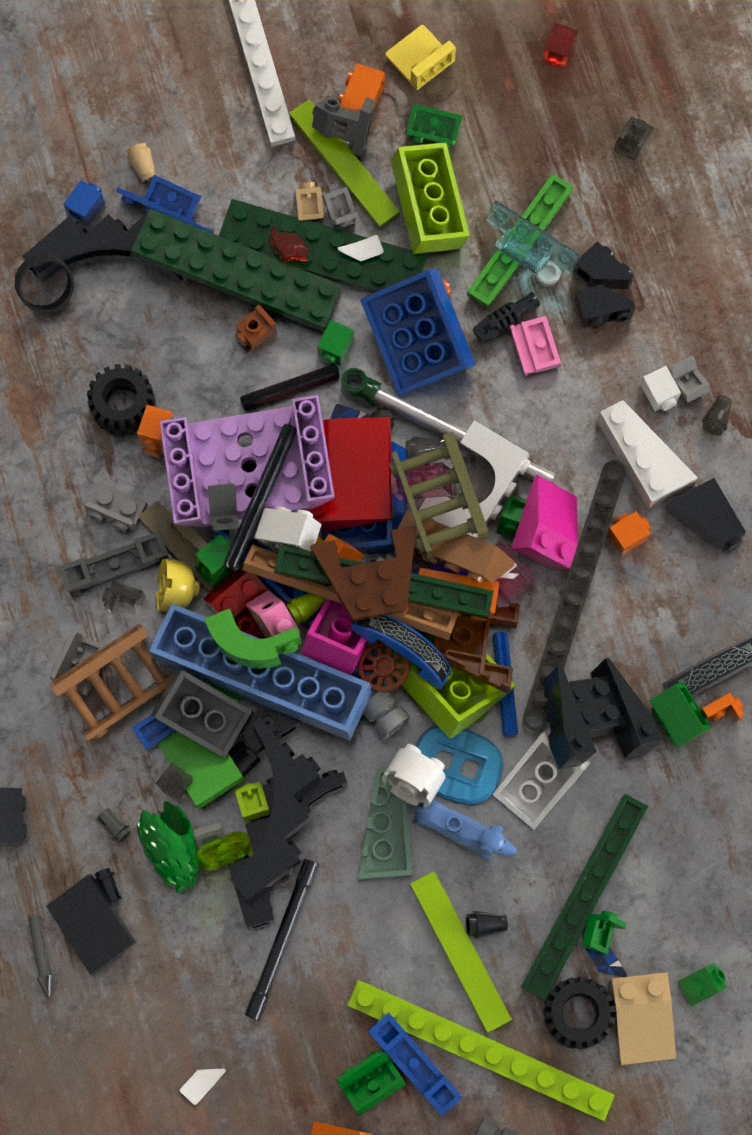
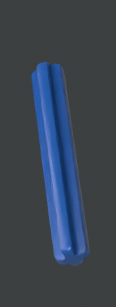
M496 632L493 634L495 663L511 667L507 632ZM513 689L500 700L504 737H514L518 734Z

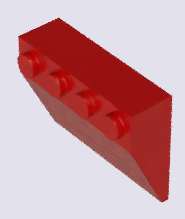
M390 418L323 420L335 498L311 510H307L313 514V519L322 524L320 531L328 532L393 520L392 471L389 465L391 462Z

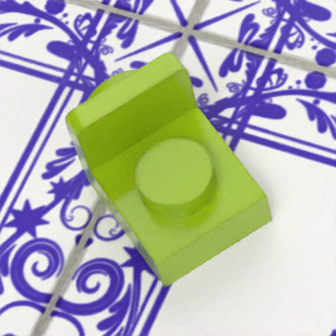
M261 782L247 783L241 788L235 789L244 822L270 815Z

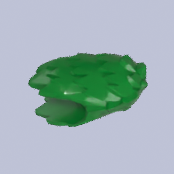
M165 801L163 802L164 811L160 812V817L155 813L151 815L147 811H142L140 820L137 822V833L145 856L154 867L156 874L164 881L165 885L175 887L176 893H180L187 887H194L203 862L196 850V840L190 820L178 805L174 806L170 802Z

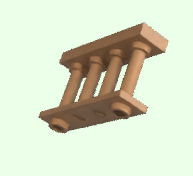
M139 623L49 683L57 697L63 695L69 698L88 726L87 729L82 731L87 741L92 738L93 740L101 738L107 733L106 729L159 692L163 694L174 676L172 672L164 675L144 645V639L149 635ZM128 649L136 651L156 681L143 691L121 660L123 657L121 654ZM107 663L109 666L112 665L133 695L131 699L121 706L99 676V669ZM84 679L91 682L110 710L109 714L98 721L76 691V684Z

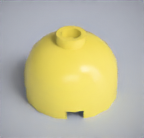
M163 559L161 561L157 575L159 592L156 591L155 594L157 610L168 612L171 604L186 608L191 603L193 596H198L200 582L195 580L194 571L186 563L175 559Z

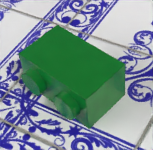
M221 534L195 555V571L212 590L235 572L224 567L225 558L233 541L229 538L225 540Z
M684 682L674 684L649 700L653 706L651 707L653 715L657 720L662 721L667 729L665 730L667 738L672 744H676L677 747L688 744L712 729Z

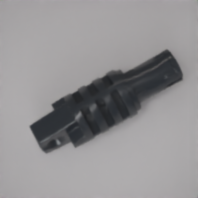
M530 292L515 303L508 302L479 322L473 328V333L481 343L496 337L510 329V325L515 326L521 322L522 316L539 307L540 302L538 298L534 299L536 295L533 292Z

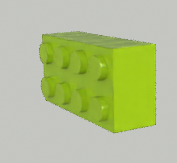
M447 143L398 147L391 159V165L413 254L461 249L470 235Z

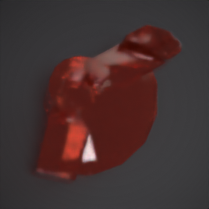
M275 227L271 228L269 242L278 249L282 260L290 261L295 259L307 261L309 249H307L302 238L290 232L279 234Z

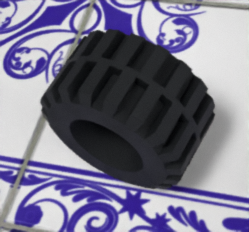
M114 364L115 369L110 370L108 366L104 368L105 373L101 374L98 372L95 375L96 382L91 380L89 384L91 390H87L88 406L98 426L101 429L105 427L107 433L112 434L113 431H116L117 436H123V432H128V435L134 434V429H139L146 406L154 407L156 404L149 379L146 375L142 376L141 370L136 368L133 371L132 366L127 364L125 368H121L120 364ZM129 390L136 394V400L133 405L125 410L117 411L107 406L109 397L116 391Z
M581 976L578 978H568L559 983L550 992L543 1008L544 1023L549 1029V1034L559 1044H563L571 1049H586L603 1041L611 1032L612 1025L615 1023L614 1013L616 1012L615 1006L612 1003L613 998L611 994L607 993V988L599 985L594 979H586V977ZM572 997H585L595 1008V1020L587 1029H573L564 1020L563 1007Z

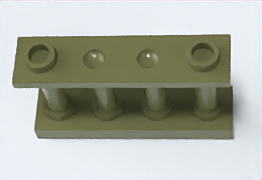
M453 432L443 435L444 444L440 445L441 448L401 462L397 451L392 452L393 462L389 463L393 477L400 478L420 535L415 537L419 551H425L428 558L433 557L430 546L470 532L472 535L477 533L480 540L489 538V530ZM443 458L451 460L453 468L449 469V473L411 486L408 485L404 474L405 471ZM450 483L454 485L459 484L462 493L458 494L457 498L417 511L413 496ZM461 507L463 510L468 508L471 518L466 519L467 522L426 536L421 521Z

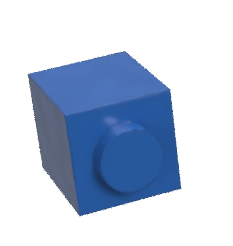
M80 180L63 203L66 214L87 227L105 204L102 190L95 184H87Z

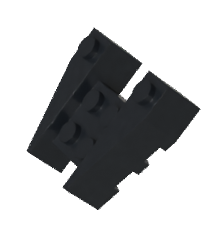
M605 658L590 673L592 676L590 679L568 682L562 664L558 665L543 679L544 696L548 699L546 719L547 723H550L548 743L558 770L581 766L596 753V748L591 739L593 737L615 734L625 758L646 755L663 741L653 716L610 658Z

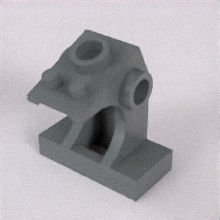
M335 92L331 96L327 95L313 109L312 127L323 136L353 142L352 154L362 156L368 141L376 100L366 98L360 110L352 111L340 106V102L337 100L339 92ZM333 119L346 122L347 127L338 125Z

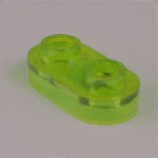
M236 831L202 846L197 856L203 869L217 870L246 856L251 851L252 846L247 833Z

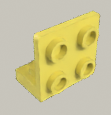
M421 25L386 52V58L418 90L455 62L456 47L450 40L442 45L424 25Z

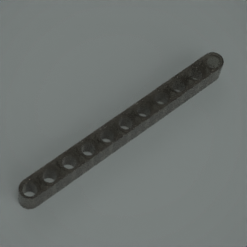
M618 460L608 461L601 471L522 717V729L529 735L535 736L540 734L547 723L548 700L545 702L537 700L535 693L540 690L544 691L543 679L547 676L543 671L545 666L551 665L556 668L562 664L563 669L565 667L626 475L625 466ZM608 471H615L619 474V478L615 480L610 479L606 473ZM603 494L608 495L612 502L608 504L602 503L599 500V496ZM595 518L603 521L604 526L596 528L591 524V520ZM585 543H592L596 546L597 550L595 552H587L583 545ZM584 567L588 570L589 575L580 577L576 574L575 569ZM575 591L579 593L581 599L576 602L571 601L567 594ZM568 616L573 620V624L568 627L563 626L559 618ZM556 640L564 643L565 649L560 652L555 651L551 643ZM535 715L541 719V725L532 727L527 723V718Z

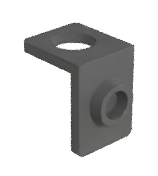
M235 484L209 485L208 495L212 530L238 529L239 521L237 517ZM220 522H231L228 524H220Z

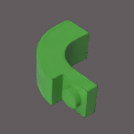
M230 609L204 619L218 649L227 658L245 667L262 669L282 665L279 654L293 653L299 649L298 646L303 645L297 627L265 639L251 638L239 630Z

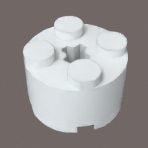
M407 744L405 748L399 749L382 776V782L386 785L388 781L393 786L390 791L403 801L414 806L421 802L424 803L423 807L427 808L446 778L443 772L445 765L436 758L429 759L421 754V751L416 746Z

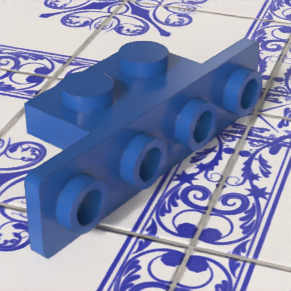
M158 175L153 176L145 197L125 188L118 187L116 190L117 193L123 195L121 200L136 205V202L145 205L144 210L147 212L152 209L213 234L214 229L192 220L202 196Z

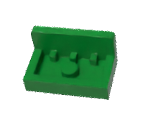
M413 104L405 134L411 135V141L425 143V139L435 141V143H447L449 149L450 145L456 146L463 115Z
M383 1048L370 1053L364 1061L355 1067L346 1069L336 1079L359 1116L406 1085Z

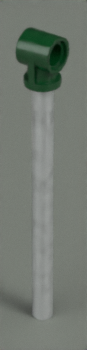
M350 368L343 373L341 392L348 400H358L370 407L373 403H376L441 436L453 432L457 444L461 445L460 442L465 436L466 430L382 390V383L366 376L365 372L361 369ZM355 380L361 385L358 388H351L348 386V382ZM532 462L523 474V476L534 480L535 475H539L551 483L555 477V473Z

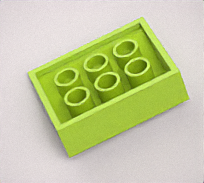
M419 630V634L433 644L434 635ZM393 650L391 658L395 656L398 652ZM486 653L485 662L496 664ZM401 658L396 663H404L405 660ZM410 660V672L407 680L402 685L449 739L472 725L508 694L451 667L452 669L444 686L438 689L418 675L421 668ZM403 669V670H395L396 672H398V673L401 674V675L404 673V669ZM513 681L511 682V688L509 692H511L516 686V684Z

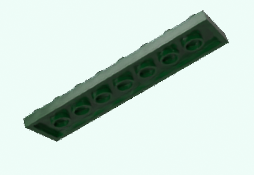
M231 199L219 234L222 238L330 281L371 293H376L421 273L427 259V254H413L412 250L380 241L384 251L382 254L359 261L339 251L338 247L367 239V237L308 220H298L294 216Z
M152 209L149 210L131 250V256L256 306L260 305L264 309L322 332L326 328L342 287L338 283Z

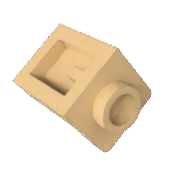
M315 182L300 183V188L295 189L298 220L324 218L321 187L315 186Z

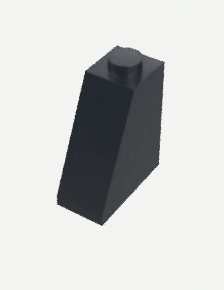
M715 478L668 501L665 507L668 514L718 550L725 547L730 550L742 543L741 539L746 533Z

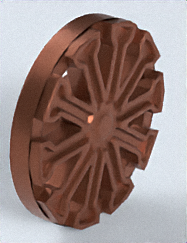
M382 641L370 645L363 652L359 660V673L362 680L369 682L371 689L374 691L391 692L398 689L407 680L410 672V662L399 653L391 658L393 649ZM384 646L387 647L385 655H383L382 648ZM373 650L376 651L378 657L372 656L371 652ZM401 658L405 660L404 663H396ZM365 660L371 661L373 665H365ZM404 669V673L402 675L395 671ZM366 671H374L369 676H365ZM391 675L397 678L398 682L394 684ZM378 677L377 683L373 685L371 682ZM384 678H386L387 687H382Z

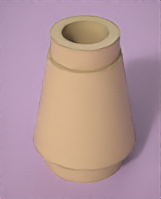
M145 143L130 147L127 150L128 161L142 180V183L151 182L155 175L151 149L147 148Z

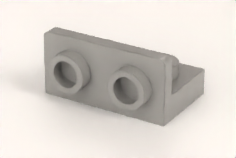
M99 481L90 501L86 500L84 507L90 518L102 522L103 519L112 523V527L121 532H126V530L134 532L140 521L139 515L145 511L148 504L146 501Z

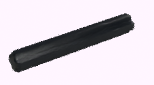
M332 364L242 395L240 402L244 410H249L336 380L340 377V373L336 364Z

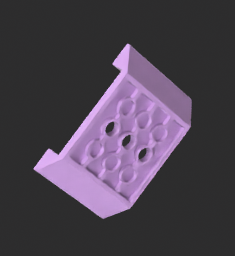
M319 396L292 399L293 406L194 423H189L186 417L160 421L174 524L210 527L208 486L232 483L235 484L237 517L242 519L251 501V498L246 495V490L250 486L258 485L284 424L295 426L297 433L264 508L276 509L277 506H280L292 512H297L298 510L306 511L334 499L335 495ZM248 435L253 438L252 444L248 447H241L238 444L242 436ZM248 460H252L257 464L256 469L250 473L242 470L243 464ZM220 522V524H228V523H231V522Z

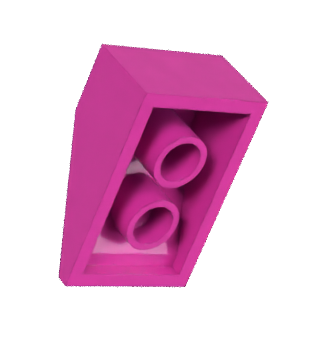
M535 475L511 549L549 569H570L578 545L577 497L541 476Z
M326 599L306 635L301 654L352 675L368 641L350 629L354 621L352 622L343 605Z

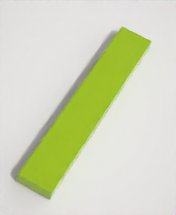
M308 99L289 112L290 118L341 182L347 186L349 192L377 227L381 229L400 216V211L357 157L352 154V151L342 139L323 136L312 127L314 117L312 112L315 105Z
M435 871L410 883L486 1032L489 1033L511 1021L512 1018Z

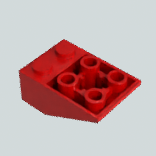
M242 565L203 598V601L214 614L230 609L240 631L259 639H265L245 604L268 589L257 575L244 571ZM268 604V605H266L265 607H263V609H267V608H269L271 605Z

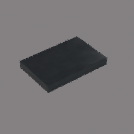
M92 874L85 876L46 906L90 975L98 972L136 943Z

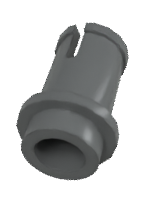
M110 808L103 810L96 818V821L111 834L112 841L116 840L120 843L131 832L128 829L129 825L123 824Z

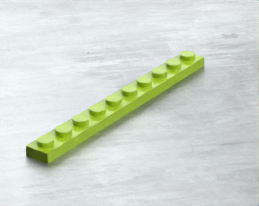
M358 980L347 1005L377 1020H380L389 1012L406 1033L603 1122L615 1097L610 1092Z

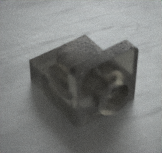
M113 581L111 587H106L102 596V602H104L105 609L112 612L117 598H119L121 604L134 607L135 604L142 606L146 596L142 590Z
M171 763L155 784L158 789L178 804H181L186 797L184 791L193 781V777L175 763Z

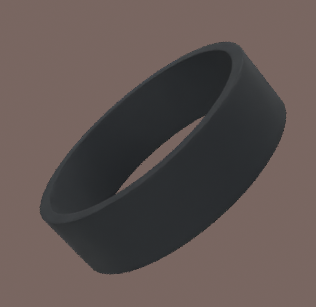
M37 254L25 260L18 268L15 275V290L19 298L29 309L39 313H50L62 308L69 301L74 290V278L70 269L60 258L51 254ZM43 261L59 263L65 268L67 273V286L62 296L48 305H34L27 302L21 292L22 279L27 270Z

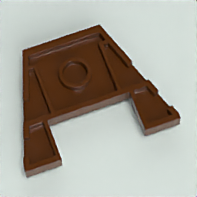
M415 526L391 530L390 535L395 558L341 568L335 541L312 544L310 546L313 556L318 560L323 573L335 589L337 597L352 622L406 612L416 534Z
M510 603L509 607H498L496 604L495 614L486 621L474 620L470 615L461 614L456 618L449 640L434 635L433 645L444 656L451 667L504 693H509L513 667L485 662L489 625L493 624L516 629L520 604Z

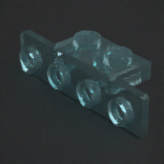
M495 201L492 204L486 221L504 232L494 246L496 249L536 275L548 262H551L566 273L572 274L581 257L579 253L500 202Z

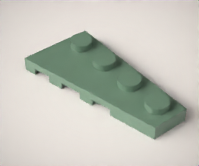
M388 767L377 768L358 880L413 876L407 802L398 798L390 791L393 786L388 781L386 785L383 784L382 776Z

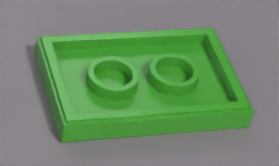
M178 731L158 743L198 809L245 780L229 754L223 758Z

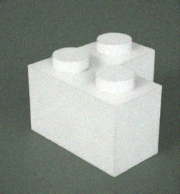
M277 506L276 509L264 508L254 538L277 553L279 552L280 545L311 551L310 546L316 543L322 524L313 519L312 513L305 510H298L295 513L280 506Z

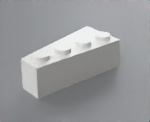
M623 400L599 413L597 420L599 426L648 510L694 487L698 477Z

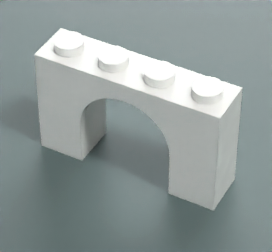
M474 420L460 443L465 448L488 461L495 472L493 491L487 499L479 503L487 525L491 518L496 520L503 508L500 503L505 496L508 498L511 496L517 486L514 483L519 473L523 475L526 472L531 461L528 460L530 456L528 452ZM433 489L429 492L419 510L451 499ZM461 507L430 519L448 527H454L467 522L466 519L471 518L468 508L463 510ZM471 532L467 533L468 535L478 538L477 533L473 535L471 534Z

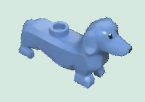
M432 800L427 808L423 807L424 803L417 806L412 805L416 813L412 823L424 829L427 827L432 828L455 843L471 849V852L482 858L488 859L492 853L513 857L517 852V849L502 834V826L491 825L488 828L469 817L443 806L435 800Z

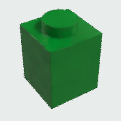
M330 320L317 346V353L320 359L331 365L334 363L342 365L354 341V330Z

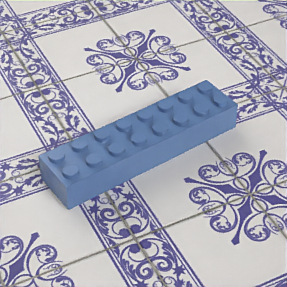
M171 604L149 650V653L156 662L175 670L180 668L197 679L349 741L351 740L372 694L369 682L294 652L279 654L278 656L282 664L279 666L262 669L242 666L227 658L218 649L204 620L207 617ZM244 633L245 635L251 638L259 639L257 637Z

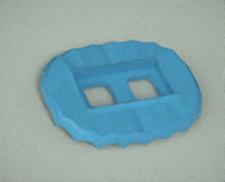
M437 725L428 728L419 737L415 746L421 751V754L429 759L437 758L438 752L441 750L449 752L454 756L450 768L443 769L446 778L436 793L437 796L456 803L473 805L485 802L495 792L501 779L504 765L502 753L494 742L467 729L449 739ZM467 759L479 764L476 777L473 779L465 777L460 773L463 762Z

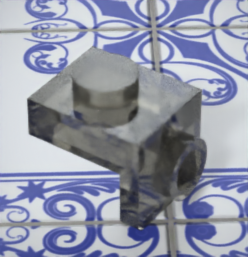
M631 116L619 134L614 151L635 161L654 127L648 125L642 119Z

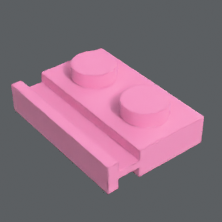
M546 316L521 322V324L515 326L510 325V332L524 376L533 372L538 373L561 366Z

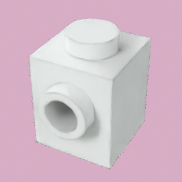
M667 366L643 376L640 384L654 411L671 409L677 404L681 394Z

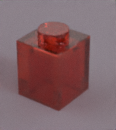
M554 22L544 47L543 60L547 61L550 65L566 68L576 44L578 30Z

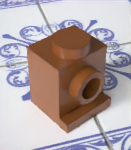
M257 305L254 311L235 325L236 338L243 346L248 345L252 351L276 333L275 322L260 305ZM254 324H257L258 327L256 329H250Z

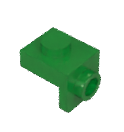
M602 911L601 914H589L582 946L600 955H608L614 928L625 929L627 923L618 919V915L610 911Z
M715 963L678 981L691 1006L727 988L725 983L726 977Z

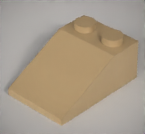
M668 973L611 979L609 987L613 998L612 1003L616 1009L614 1018L620 1065L676 1059Z

